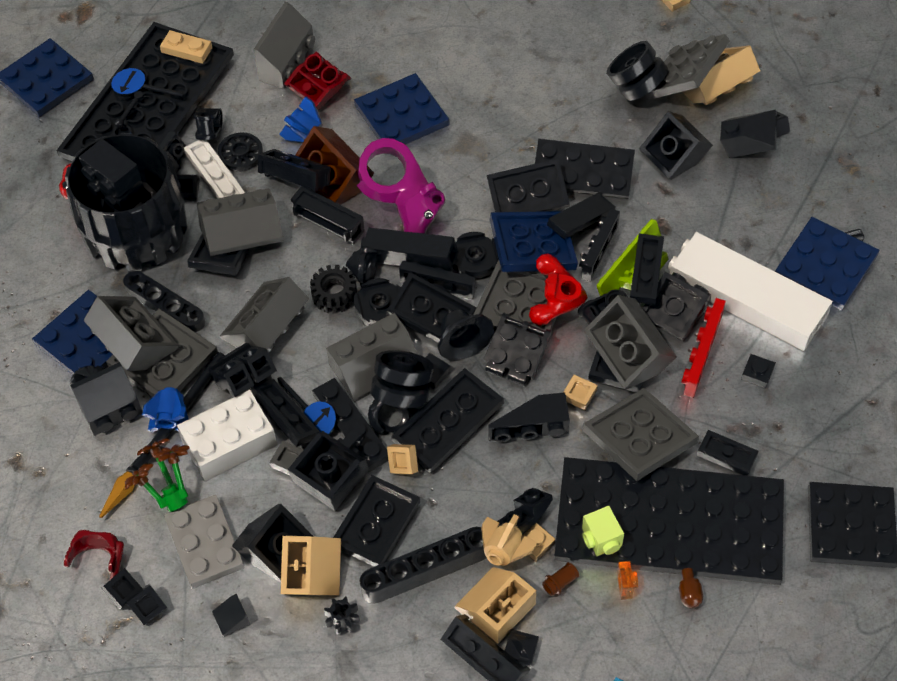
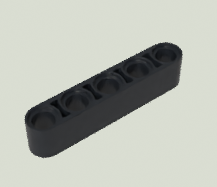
M481 527L469 528L367 569L362 573L359 580L362 597L368 603H379L483 561L487 558L483 545L480 547L471 545L476 541L483 543ZM456 552L458 553V555L455 557H448L446 556V553ZM423 562H430L432 564L428 568H422L419 565ZM399 572L406 574L405 577L400 579L393 577ZM371 583H378L380 585L376 589L367 588Z

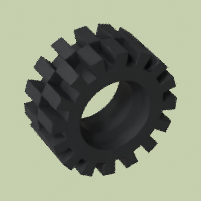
M327 265V270L325 271L323 268L318 269L319 274L315 272L313 279L310 281L312 299L314 304H317V308L320 310L323 308L326 313L329 312V309H332V313L335 314L337 309L344 312L345 306L348 308L352 307L354 295L357 292L353 273L351 271L348 272L344 266L340 270L339 265H335V269H331V265ZM338 284L343 286V290L335 294H329L324 291L329 285Z

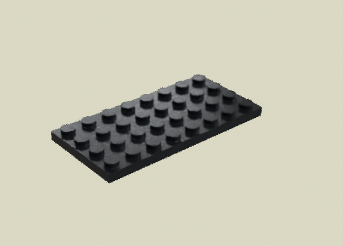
M153 22L56 150L58 156L73 162L75 155L81 148L87 147L98 138L120 135L121 133H132L143 138L148 137L154 140L158 147H160L169 131L176 132L177 134L180 132L234 56L233 49L211 41L212 49L203 64L161 53L160 45L169 30L194 37L197 36ZM135 68L141 70L145 75V84L183 93V96L179 97L142 88L140 91L143 93L144 99L136 103L124 120L123 127L117 128L115 126V120L121 118L134 99V94L122 96L115 93L112 89L111 82L113 77L124 69Z
M564 457L554 561L681 575L683 569L692 568L694 576L781 585L783 571L784 479L659 467L636 481L617 462ZM610 506L624 532L623 545L613 554L606 555L604 553L596 556L593 548L589 549L583 539V516Z

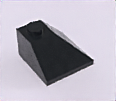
M776 109L730 118L721 122L720 141L729 158L776 150Z
M277 504L249 523L232 547L251 565L281 582L283 536H314L282 504Z

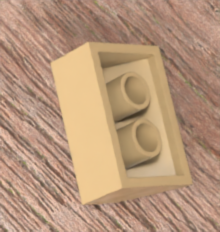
M751 46L725 48L698 88L683 91L682 93L693 103L708 105L717 101V96L720 94L724 95L734 91L737 84H744L753 80V75L760 72V68Z

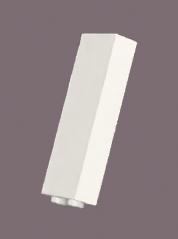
M698 232L694 234L691 240L686 239L679 256H674L668 265L671 275L673 272L678 273L691 286L694 287L695 284H698L708 290V295L711 298L710 303L714 304L716 298L725 300L724 310L802 351H805L828 317L833 302Z

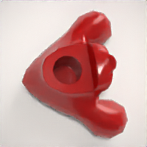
M551 254L540 255L536 260V268L541 274L548 276L545 280V298L548 302L547 304H537L531 307L529 312L531 322L538 326L547 325L555 317L578 308L588 299L582 285L561 265L556 257Z

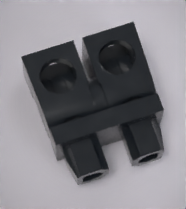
M244 343L207 366L218 389H228L233 397H237L254 386L253 382L259 383L277 371L267 349L250 346L249 343Z

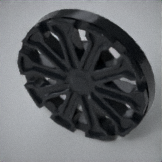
M244 132L227 136L218 147V156L227 169L239 172L255 167L258 163V154L263 153L261 141L256 136Z

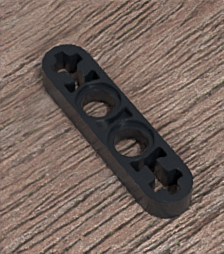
M132 271L125 275L123 283L126 292L130 296L136 297L141 303L154 311L161 309L194 332L200 331L205 326L203 312L197 306L140 271ZM154 291L161 293L157 299L148 298V295ZM177 303L180 305L177 311L170 312L167 310L170 304ZM188 317H190L191 319H195V318L197 317L198 320H197V321L191 320V321L189 322V321H188Z

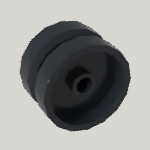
M640 41L628 47L607 68L606 74L615 85H619L620 92L628 101L639 99L650 93L664 80L668 73V67L660 57H655L656 51L648 41Z
M400 350L380 352L376 355L374 366L376 375L372 377L370 394L379 402L393 407L417 408L424 406L428 401V383L432 379L433 363L429 359L412 352Z

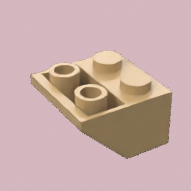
M283 536L281 594L339 595L341 538Z
M492 567L455 605V609L462 615L466 614L470 622L496 644H499L510 630L536 605L537 590L516 573Z

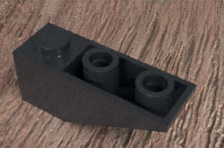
M565 392L538 395L488 425L489 441L506 442L510 439L518 438L529 440L538 436L549 435L558 437L568 434L570 419Z

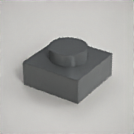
M282 441L270 460L271 468L290 475L287 469L304 449Z

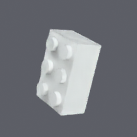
M251 390L241 393L237 397H233L177 425L182 442L190 447L187 451L204 481L277 446L274 429Z

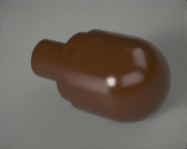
M685 568L681 571L683 580L679 582L680 586L678 587L680 599L684 606L696 608L703 601L702 586L699 580L694 578L693 569Z

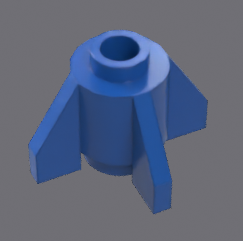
M307 96L299 105L301 109L297 108L291 115L285 117L284 121L290 126L285 125L279 134L284 139L304 142L313 126L322 127L323 124L316 106Z
M167 387L164 390L158 391L143 407L142 415L150 418L148 431L151 433L160 428H175L179 432L177 425L189 419L184 404V395L176 388Z

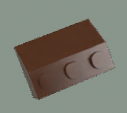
M313 126L295 156L331 167L330 185L324 186L321 191L316 193L342 205L362 192L357 187L360 183L358 177L360 157L333 129ZM367 166L368 174L372 178L374 172Z

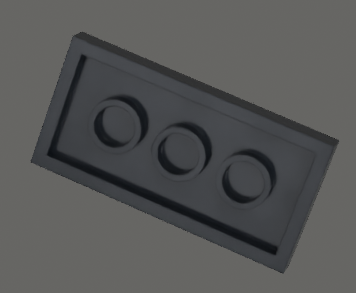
M538 138L535 164L559 158L567 192L591 195L600 193L602 196L629 199L635 150Z
M464 368L391 436L392 442L402 445H415L417 462L432 473L504 404V398Z

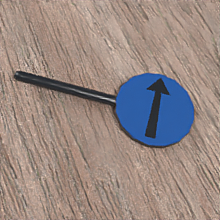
M135 68L124 69L118 72L111 82L114 92L122 96L133 95L142 88L179 97L183 96L182 92L145 84L146 78L144 73Z
M282 377L277 378L278 382L305 409L303 413L320 432L324 431L330 435L335 429L337 415L333 406L321 401L308 406Z

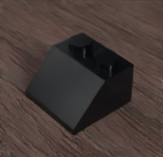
M668 111L639 149L672 180L697 165L713 144L683 115Z
M120 362L70 385L94 436L108 432L114 426L133 420L137 415L143 413L138 398Z

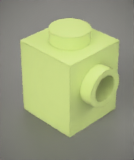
M610 506L583 516V539L589 549L593 548L596 556L604 553L610 555L621 548L624 532Z

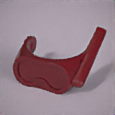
M79 530L74 535L70 543L71 547H69L66 552L67 555H65L64 567H70L73 559L85 550L101 549L111 555L108 570L111 572L110 580L119 573L124 543L118 541L115 535L108 532H92L89 530Z

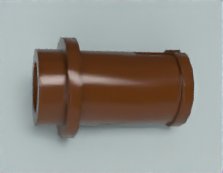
M568 562L553 575L545 576V581L542 582L543 588L550 596L560 595L561 589L579 578V572L572 563Z

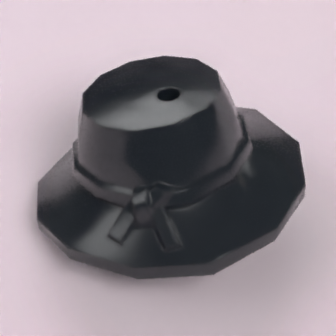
M455 310L448 313L441 322L442 336L437 345L439 354L448 360L465 359L478 354L490 343L495 333L492 320L483 314L471 315L465 310Z

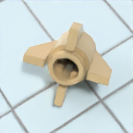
M514 514L510 522L504 523L502 526H499V522L489 517L483 522L481 527L483 548L490 563L504 566L532 554L537 542L526 536L521 540L522 533L516 527L519 516Z

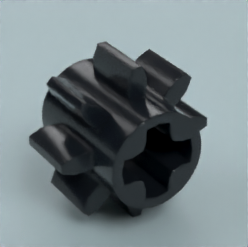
M346 596L343 600L337 601L333 598L331 607L324 608L325 616L329 617L325 620L326 627L334 626L338 635L341 631L346 630L351 633L353 623L360 622L359 615L354 614L358 611L357 603L350 605Z

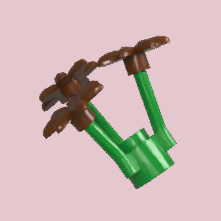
M164 438L158 442L155 441L152 445L145 446L137 452V455L151 452L152 457L156 458L168 485L161 490L163 495H159L149 484V479L146 477L149 474L148 470L153 467V464H143L139 471H133V476L125 480V489L127 490L133 484L134 486L137 484L140 487L144 486L155 498L161 509L167 507L168 511L171 512L188 503L186 498L188 494L184 488L178 462L180 461L179 456L187 455V450L190 447L188 445L180 446L176 444L171 449H161V446L170 443L168 438ZM166 459H168L169 464H172L177 484L173 483L164 463Z

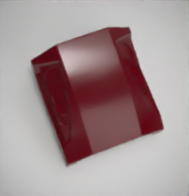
M318 52L309 55L305 62L297 66L284 85L302 99L307 96L314 102L316 109L319 110L338 92L346 81L352 78L343 71H340L335 65L333 66L328 60H325Z

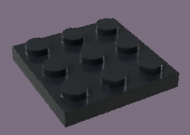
M809 482L810 562L897 568V531L893 487Z

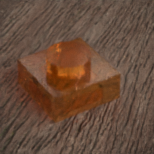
M630 561L619 562L617 579L621 600L632 599L634 588H638L637 572L631 570Z

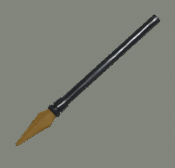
M218 352L209 365L225 355ZM206 367L185 395L184 404L186 411L212 378L208 367ZM160 428L148 445L167 438L173 429ZM151 452L137 457L131 466L126 469V473L117 478L99 515L100 518H103L133 491L134 484L127 490L125 489V480L133 476V471H139L143 464H148L152 458Z

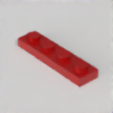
M716 298L713 307H707L703 320L707 322L706 327H700L696 342H700L699 347H693L689 362L693 363L691 369H685L681 381L682 384H685L684 395L692 398L695 396L723 316L725 300Z

